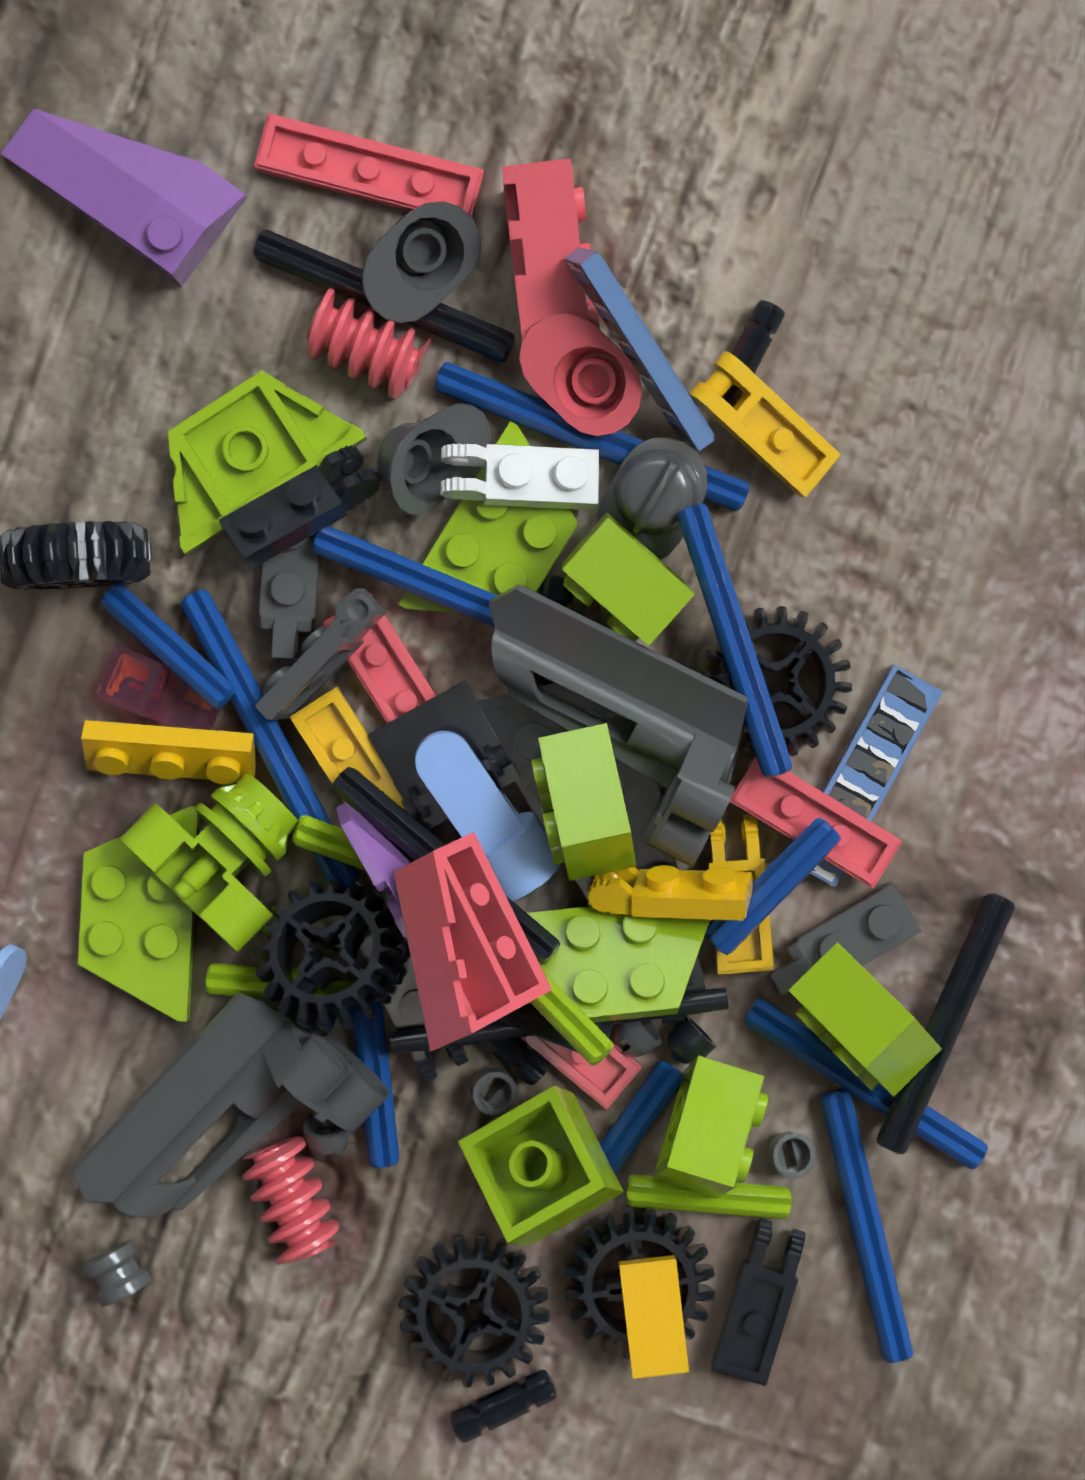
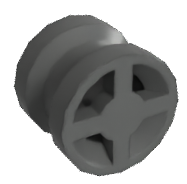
M132 1240L124 1241L100 1253L81 1266L85 1276L94 1279L99 1289L96 1297L101 1307L109 1306L128 1297L152 1280L147 1269L138 1266L134 1258L137 1249Z

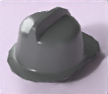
M445 201L425 203L400 218L377 241L366 256L362 271L363 292L371 308L384 319L398 323L417 321L431 312L457 286L464 282L476 267L481 252L480 232L474 219L460 206Z
M456 403L441 409L422 422L404 423L392 429L383 439L378 452V460L371 466L370 470H373L384 486L390 490L391 496L398 508L410 515H422L446 499L440 494L442 480L454 477L475 478L482 468L445 464L441 460V448L453 443L477 444L486 448L487 444H492L491 425L485 414L473 405Z
M670 437L651 438L635 446L624 459L604 494L596 515L597 522L607 512L659 559L668 557L683 538L678 521L679 511L696 504H702L708 488L707 470L699 454L687 443Z

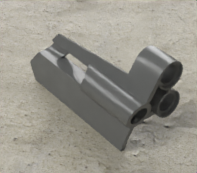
M520 584L492 598L488 604L495 626L491 641L492 662L499 680L507 686L509 696L569 731L607 723L614 757L666 788L641 840L645 841L646 845L692 867L698 859L710 833H713L719 824L735 790V786L730 783L739 755V741L749 698ZM534 672L618 713V715L610 720L602 721L537 688Z
M237 993L71 1168L85 1202H110L121 1213L134 1217H154L165 1214L171 1209L183 1210L302 1103L311 1108L314 1117L322 1123L328 1119L352 1134L389 1096L388 1089L360 1058L334 1036L332 1030L330 1032L321 1030L317 1019L309 1028H304L296 1022V1014L286 1018L277 1010L278 1008ZM231 1107L236 1114V1127L222 1144L185 1181L179 1183L161 1182L162 1177Z

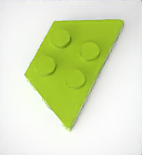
M261 370L167 431L170 458L173 461L174 496L178 506L181 536H179V541L184 554H191L222 534L224 531L219 522L220 518L315 465L319 467L325 456L333 451H338L346 445L355 447L366 441L367 437L362 429L353 424L351 425L324 409L323 406L297 393Z
M511 421L496 445L530 446L518 425ZM484 467L480 469L475 478L484 481ZM461 500L423 562V565L495 595H499L518 584L537 593L579 523L570 509L484 505V501ZM408 591L404 593L398 603L399 606L406 610L461 614Z
M190 806L171 814L170 816L193 838L200 833V815L194 809L196 806ZM120 837L84 852L78 965L180 1022H187L190 1020L195 912L147 868L119 840Z
M592 906L527 913L560 942L556 954L546 964H540L542 970L593 1023L677 1014L710 922L709 919L632 917V915L610 914L608 911L604 914V912L592 909Z

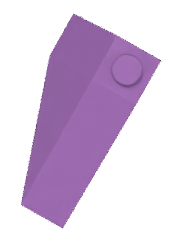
M36 109L31 111L1 152L10 162L180 286L184 285L247 198L246 194L202 162Z

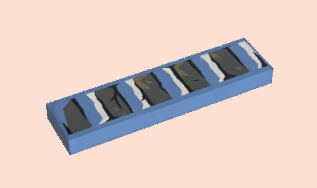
M579 247L564 258L565 262L624 354L633 363L640 375V379L679 440L687 443L697 451H701L715 440L713 438L715 436L600 253Z
M891 665L822 792L872 822L943 691L902 668ZM824 859L810 872V874L836 887L844 871Z

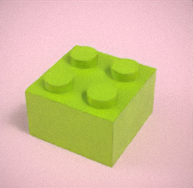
M607 512L562 562V570L567 574L563 579L565 581L563 585L588 607L596 599L609 611L606 615L608 619L606 623L614 631L633 641L639 637L648 646L695 595L691 586Z
M607 723L538 738L542 758L532 759L531 762L542 811L554 810L553 812L543 814L554 865L566 864L569 881L636 867L630 824Z
M838 942L788 990L802 1004L795 1014L871 1091L880 1083L894 1097L942 1050L922 1025Z
M698 1055L682 1072L683 1081L676 1093L652 1179L717 1199L731 1189H735L738 1182H745L753 1158V1149L745 1147L747 1138L753 1126L760 1127L769 1095L760 1092L765 1076Z
M557 1086L550 1087L458 1141L506 1242L510 1244L529 1247L624 1192L574 1093Z

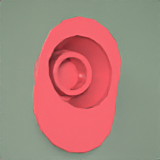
M560 313L545 316L530 327L522 340L519 356L523 376L533 390L568 424L582 433L602 436L616 433L631 422L639 410L643 392L640 375L631 360L597 326L581 316Z

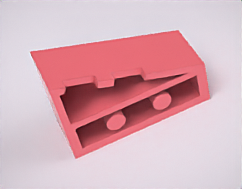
M571 158L502 166L504 199L521 341L532 325L545 316L560 313L581 316L600 329L597 310L590 299H586L585 291L564 260L566 256L579 247L590 250L589 243L580 244L578 222L586 221V208L583 187L574 188Z
M474 832L440 847L394 872L430 1052L478 1031L552 990Z

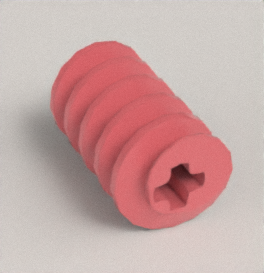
M329 288L321 299L306 333L308 340L307 355L316 360L328 350L327 365L334 370L340 368L349 359L348 376L356 380L369 369L368 386L376 390L389 379L388 396L394 400L398 399L416 378L428 352L431 338L418 350L414 348V329L410 328L398 340L394 338L395 321L387 320L378 330L373 327L375 311L372 308H369L359 319L353 317L355 300L349 298L339 309L333 307L335 290Z
M301 1136L280 1140L242 1158L244 1160L253 1159L254 1165L242 1175L243 1180H261L263 1184L250 1196L251 1201H269L271 1207L258 1217L260 1223L278 1222L279 1228L267 1238L268 1244L286 1243L287 1249L275 1259L277 1265L306 1259L322 1252L337 1242V1240H329L339 1230L337 1220H319L330 1210L331 1204L329 1200L325 1198L311 1199L322 1188L321 1179L316 1177L303 1178L314 1167L313 1159L310 1157H294L306 1145L305 1138Z

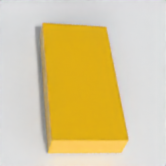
M675 1255L619 1261L632 1378L638 1379L689 1373Z

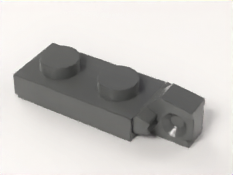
M317 533L262 563L259 615H261V629L273 630L272 658L297 660L299 632L312 633L313 620H317L321 555L316 554L312 550Z
M354 589L335 604V619L330 621V626L328 628L326 626L318 628L303 642L301 650L304 654L291 667L285 666L279 669L268 679L264 685L267 693L255 707L267 720L290 719V716L301 710L364 643L362 638L385 615V609L381 607L366 589Z
M890 882L795 937L796 942L786 947L792 959L767 974L780 995H784L837 942L863 966L922 931L896 886Z

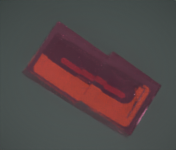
M119 644L114 649L95 693V696L167 727L212 730L220 712V709H213L167 665Z

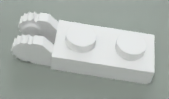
M460 443L447 444V446L441 448V460L445 464L484 467V481L477 478L461 477L442 480L440 494L444 498L484 501V505L581 510H593L598 506L599 450L487 444L485 448L477 444Z

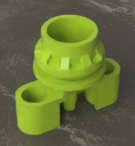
M246 773L235 785L217 788L210 796L216 804L211 810L201 802L194 808L208 824L195 838L185 831L158 804L154 803L119 839L237 953L273 915L235 877L248 864L266 877L271 872V869L264 861L268 856L276 861L281 859L286 853L288 837L298 823L296 817L285 805L249 773Z

